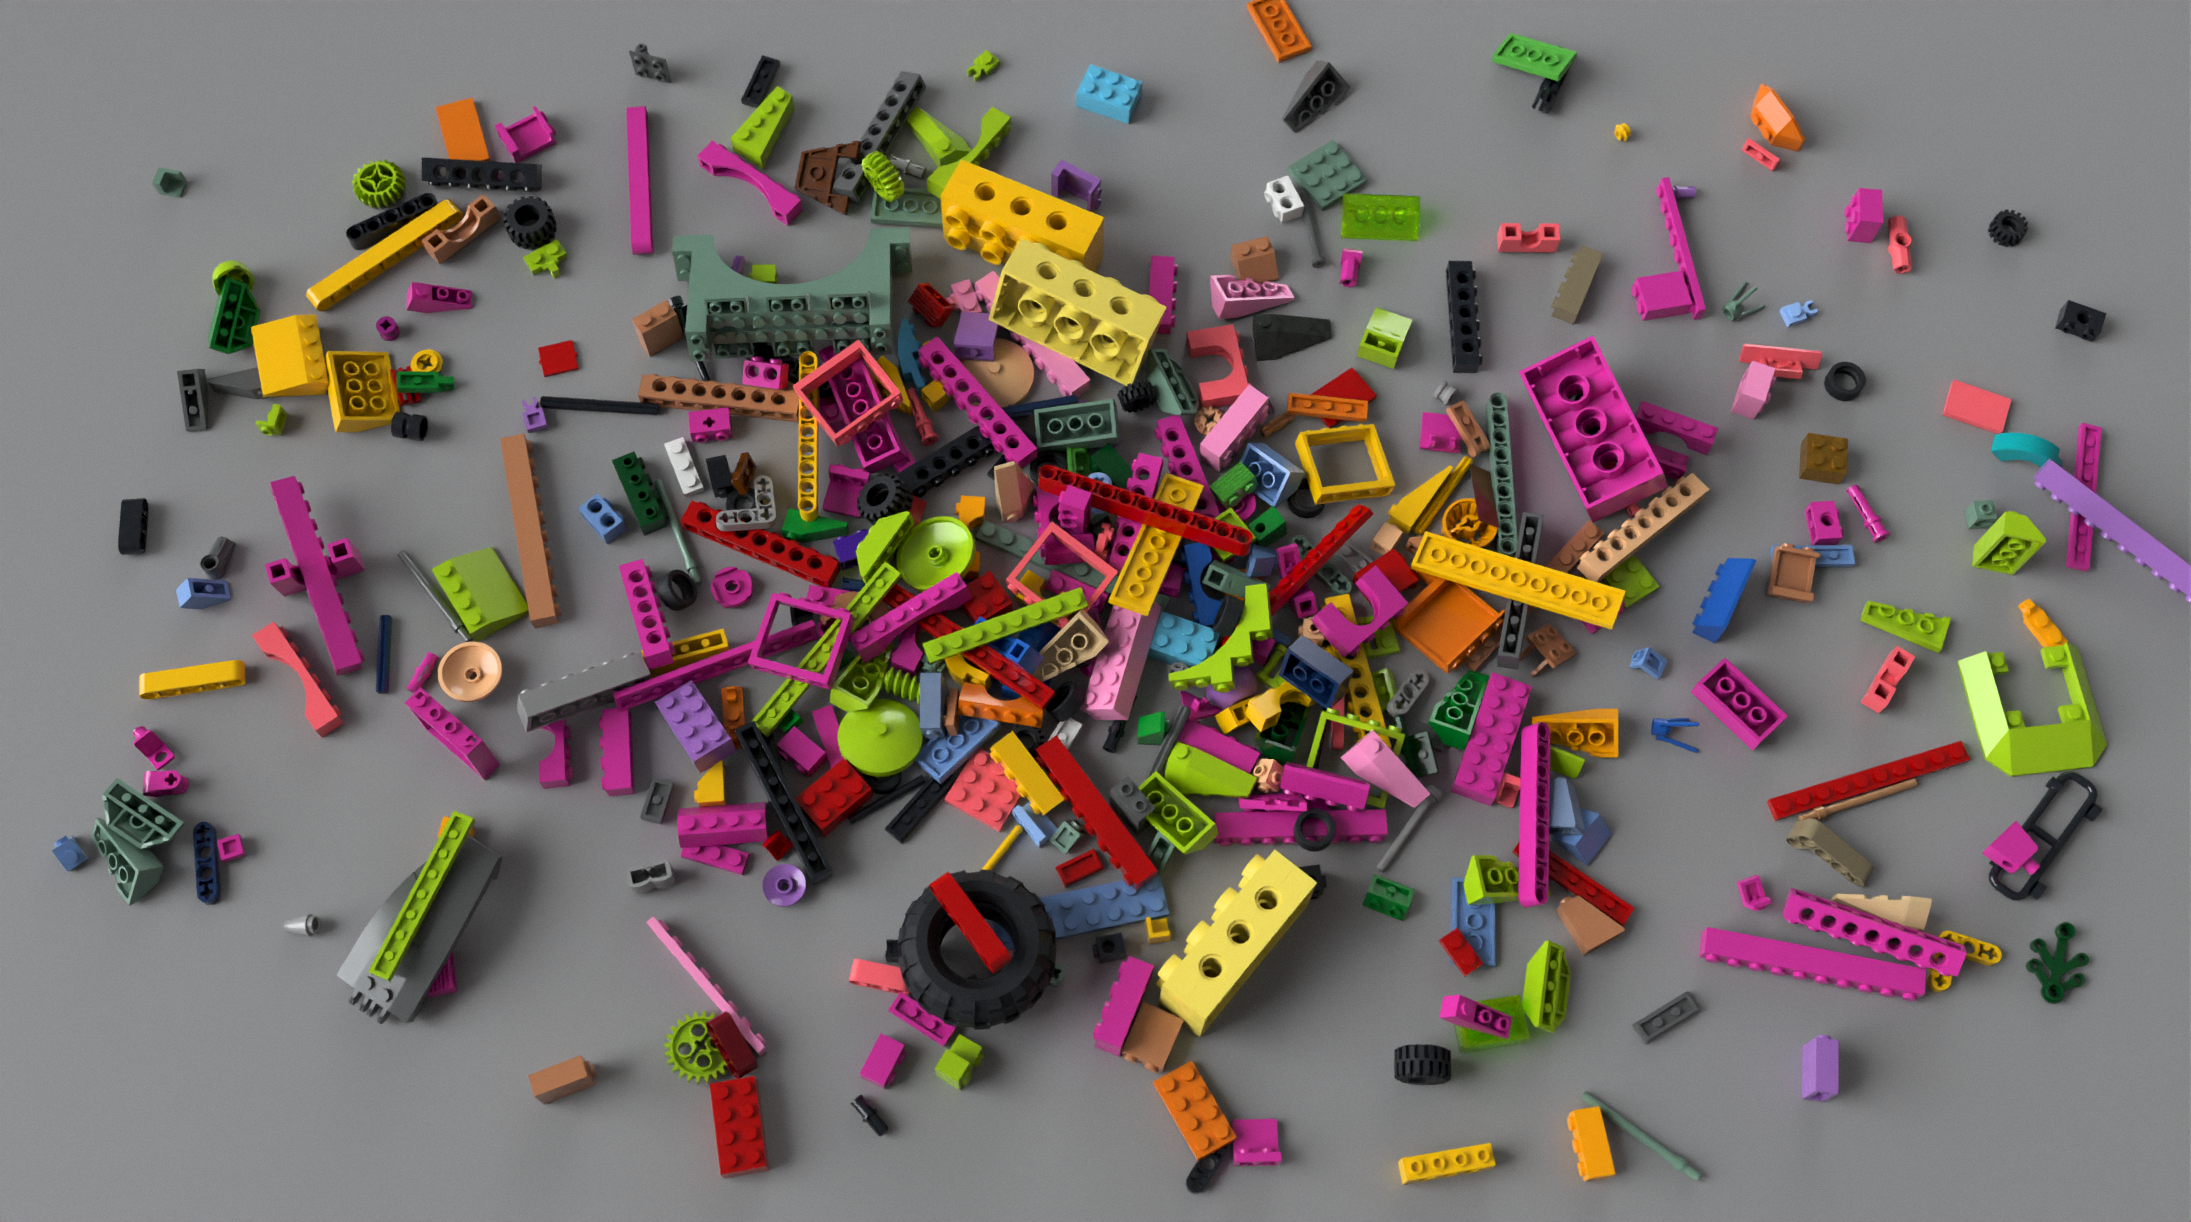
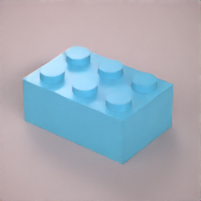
M1090 64L1076 93V107L1129 124L1142 96L1143 82Z
M1162 611L1147 657L1170 665L1182 662L1190 668L1214 655L1220 634L1214 632L1210 627Z

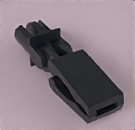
M1569 69L1559 81L1548 78L1543 80L1533 102V109L1536 108L1541 98L1542 102L1538 111L1542 112L1546 102H1549L1546 114L1550 113Z

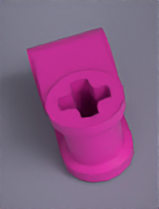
M175 770L148 771L144 773V796L179 795L186 792L189 787L188 779Z

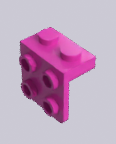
M830 464L828 470L830 481L822 505L823 510L860 518L862 515L857 509V498L860 497L859 492L863 490L865 483L867 484L871 479L870 472L861 468H847L842 464Z

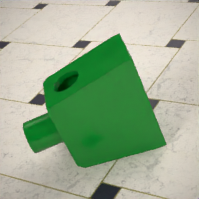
M1274 506L1247 526L1256 537V541L1252 544L1267 547L1287 535L1286 521Z

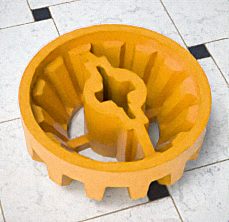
M1464 498L1453 502L1446 509L1441 521L1442 535L1456 541H1460L1457 539L1460 537L1470 540L1471 543L1467 544L1480 548L1490 546L1498 529L1478 520L1476 501L1473 498ZM1460 520L1461 523L1457 524L1456 527L1453 528L1455 523ZM1481 530L1480 538L1474 541L1473 537L1476 535V532Z

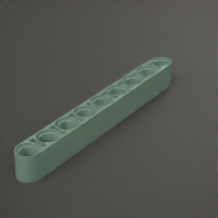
M1495 392L1491 394L1486 406L1487 433L1490 443V476L1499 528L1495 535V549L1497 553L1514 557L1518 541L1507 398L1503 393ZM1497 456L1502 457L1504 460L1498 459ZM1501 474L1505 476V478H1501L1498 475ZM1499 493H1504L1507 496H1501ZM1500 511H1505L1508 515H1504ZM1501 529H1506L1509 533H1504ZM1503 548H1508L1511 552H1506Z

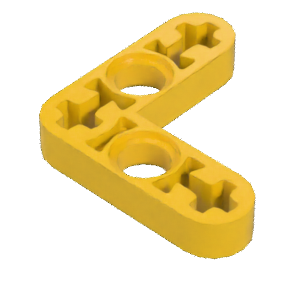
M1948 930L1943 931L1937 936L1943 939L1948 937L1949 941L1964 945V943L1971 944L1974 951L1972 954L1967 953L1965 959L1986 966H1992L2002 958L2001 950L1993 944ZM1991 951V955L1994 956V958L1990 960L1989 955L1984 953ZM1935 953L1932 957L1938 959L1939 956H1943L1944 954ZM1930 968L1927 979L1928 987L1937 993L1949 988L1952 975H1941L1940 982L1943 984L1938 986V982L1934 980L1940 976V973L1936 969Z

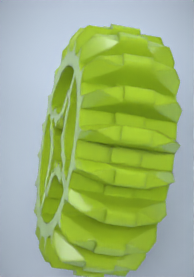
M878 151L865 156L862 160V168L875 192L888 202L900 198L904 194L905 187L891 160H888L887 156Z
M379 158L377 162L370 160L368 165L363 163L364 168H357L358 173L353 174L354 180H352V185L356 197L365 206L369 205L372 209L376 205L381 209L382 205L388 207L391 202L395 204V199H401V194L405 193L404 188L407 187L405 175L402 173L401 168L396 166L394 162L389 163L387 159L383 162Z

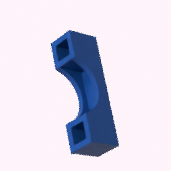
M1199 542L1184 545L1181 547L1182 551H1179L1181 563H1185L1186 571L1183 574L1185 583H1189L1190 591H1188L1189 602L1194 605L1195 611L1192 612L1193 622L1204 626L1213 625L1221 601L1209 598L1202 590L1200 584L1202 570L1212 561L1210 547Z
M979 616L974 625L987 620ZM1011 636L986 644L1031 675L1044 658L1031 646Z

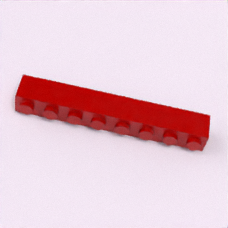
M1057 735L1035 749V761L1041 769L1043 767L1049 773L1047 776L1054 785H1058L1060 788L1059 792L1064 797V801H1069L1072 804V811L1078 819L1082 818L1086 823L1084 827L1091 836L1094 834L1098 839L1097 844L1103 853L1107 852L1111 857L1109 860L1116 870L1120 869L1124 874L1122 878L1128 887L1132 886L1136 891L1157 876L1156 867Z

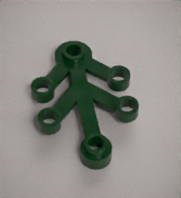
M2063 922L2055 928V935L2058 939L2054 959L2048 952L2044 940L2037 938L2030 943V949L2040 955L2051 972L2050 980L2042 970V963L2038 959L2029 960L2026 963V969L2036 975L2042 985L2041 995L2050 1004L2061 1002L2065 991L2073 987H2080L2085 983V977L2080 973H2075L2069 977V980L2059 984L2062 974L2076 967H2083L2089 962V958L2085 953H2078L2072 960L2063 964L2067 941L2076 934L2074 926L2069 922ZM2061 930L2065 931L2066 936L2061 933ZM2035 942L2040 944V949L2035 946ZM2078 957H2081L2084 962L2080 963ZM2032 962L2036 964L2037 969L2031 966ZM2074 977H2077L2080 983H2076ZM2049 990L2054 992V997L2050 995Z

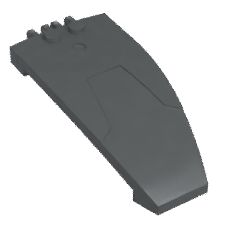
M470 835L467 836L392 981L389 982L370 974L368 971L426 862L407 877L371 918L337 973L338 977L355 988L349 1003L351 1005L357 1004L364 994L366 997L359 1009L362 1012L367 1011L366 1015L372 1017L380 1006L383 1007L377 1018L379 1024H383L391 1013L406 1023L414 1022L425 1003L423 1000L457 945L492 879H497L503 857Z

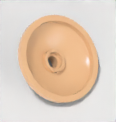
M461 643L450 649L442 658L438 668L439 684L443 691L454 700L461 702L479 701L490 695L499 685L503 671L502 662L495 650L484 643ZM472 675H477L475 679H470Z

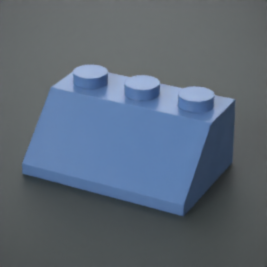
M1249 442L1240 460L1257 479L1258 486L1253 493L1275 508L1297 491L1305 474L1303 470L1264 443Z

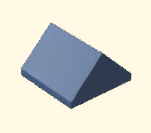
M1580 808L1585 835H1555L1552 840L1588 866L1612 832L1600 814Z

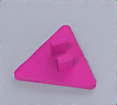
M1182 690L1180 692L1182 704L1191 709L1187 719L1189 722L1215 716L1222 712V709L1210 704L1204 696L1200 699Z

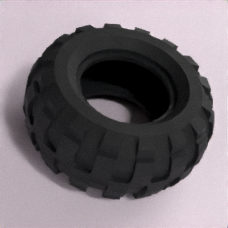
M984 869L971 873H966L965 870L951 873L982 917L999 924L1009 934L1014 945L1012 960L1000 973L983 980L967 979L954 973L945 963L940 947L945 935L956 924L928 886L924 889L923 894L913 901L908 908L902 927L899 930L897 943L898 961L903 981L909 993L919 1003V1006L929 1015H934L943 1020L945 1024L957 1028L960 1026L972 1027L974 1030L990 1029V1027L1002 1023L1006 1025L1018 1019L1027 1009L1032 1008L1042 997L1044 990L1050 983L1055 968L1057 952L1056 932L1052 918L1048 916L1044 903L1036 893H1031L1023 886L1021 881L1012 876L1007 878L996 874L995 871Z

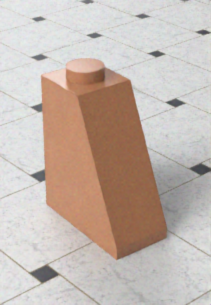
M1579 895L1574 898L1568 896L1559 902L1560 906L1556 909L1557 914L1583 956L1619 937L1625 931L1621 925Z

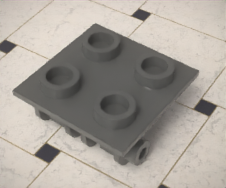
M643 43L638 44L635 51H629L636 75L644 78H653L660 82H672L665 58L649 55L647 52L648 48Z

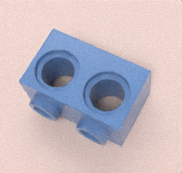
M597 493L578 509L585 521L608 544L626 530L624 525L625 518L619 511L615 513L612 510L613 506L606 497L602 499ZM596 509H602L600 512L594 513ZM614 522L612 526H606L608 523Z

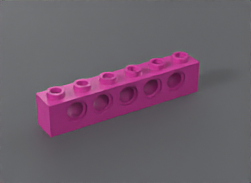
M1139 453L1138 458L1133 460L1131 471H1134L1132 478H1128L1126 489L1134 493H1142L1144 496L1154 499L1164 466L1163 458ZM1143 474L1149 475L1147 480L1139 479ZM1118 516L1116 527H1118L1117 535L1113 534L1111 540L1113 550L1111 554L1108 553L1106 563L1118 571L1117 575H1120L1142 526L1141 523ZM1126 531L1134 532L1131 537L1124 536ZM1121 550L1129 551L1126 556L1118 554Z
M643 559L619 565L649 670L674 663L672 654L675 653L672 641L668 642L667 640L671 638L668 626L663 627L662 624L666 622L663 610H658L662 606L659 596H654V593L657 592L654 580H649V578L653 577L650 566H645Z

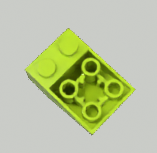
M1376 307L1359 345L1357 357L1394 369L1413 320Z

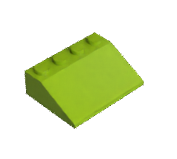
M492 546L451 558L431 569L475 642L481 641L529 613L526 601Z

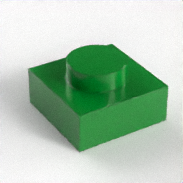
M791 709L778 726L787 734L794 726L797 728L803 722V719Z

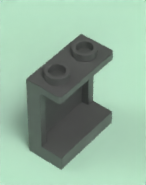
M1129 777L1124 778L1111 788L1110 805L1136 836L1151 826L1145 818L1154 811L1155 807Z

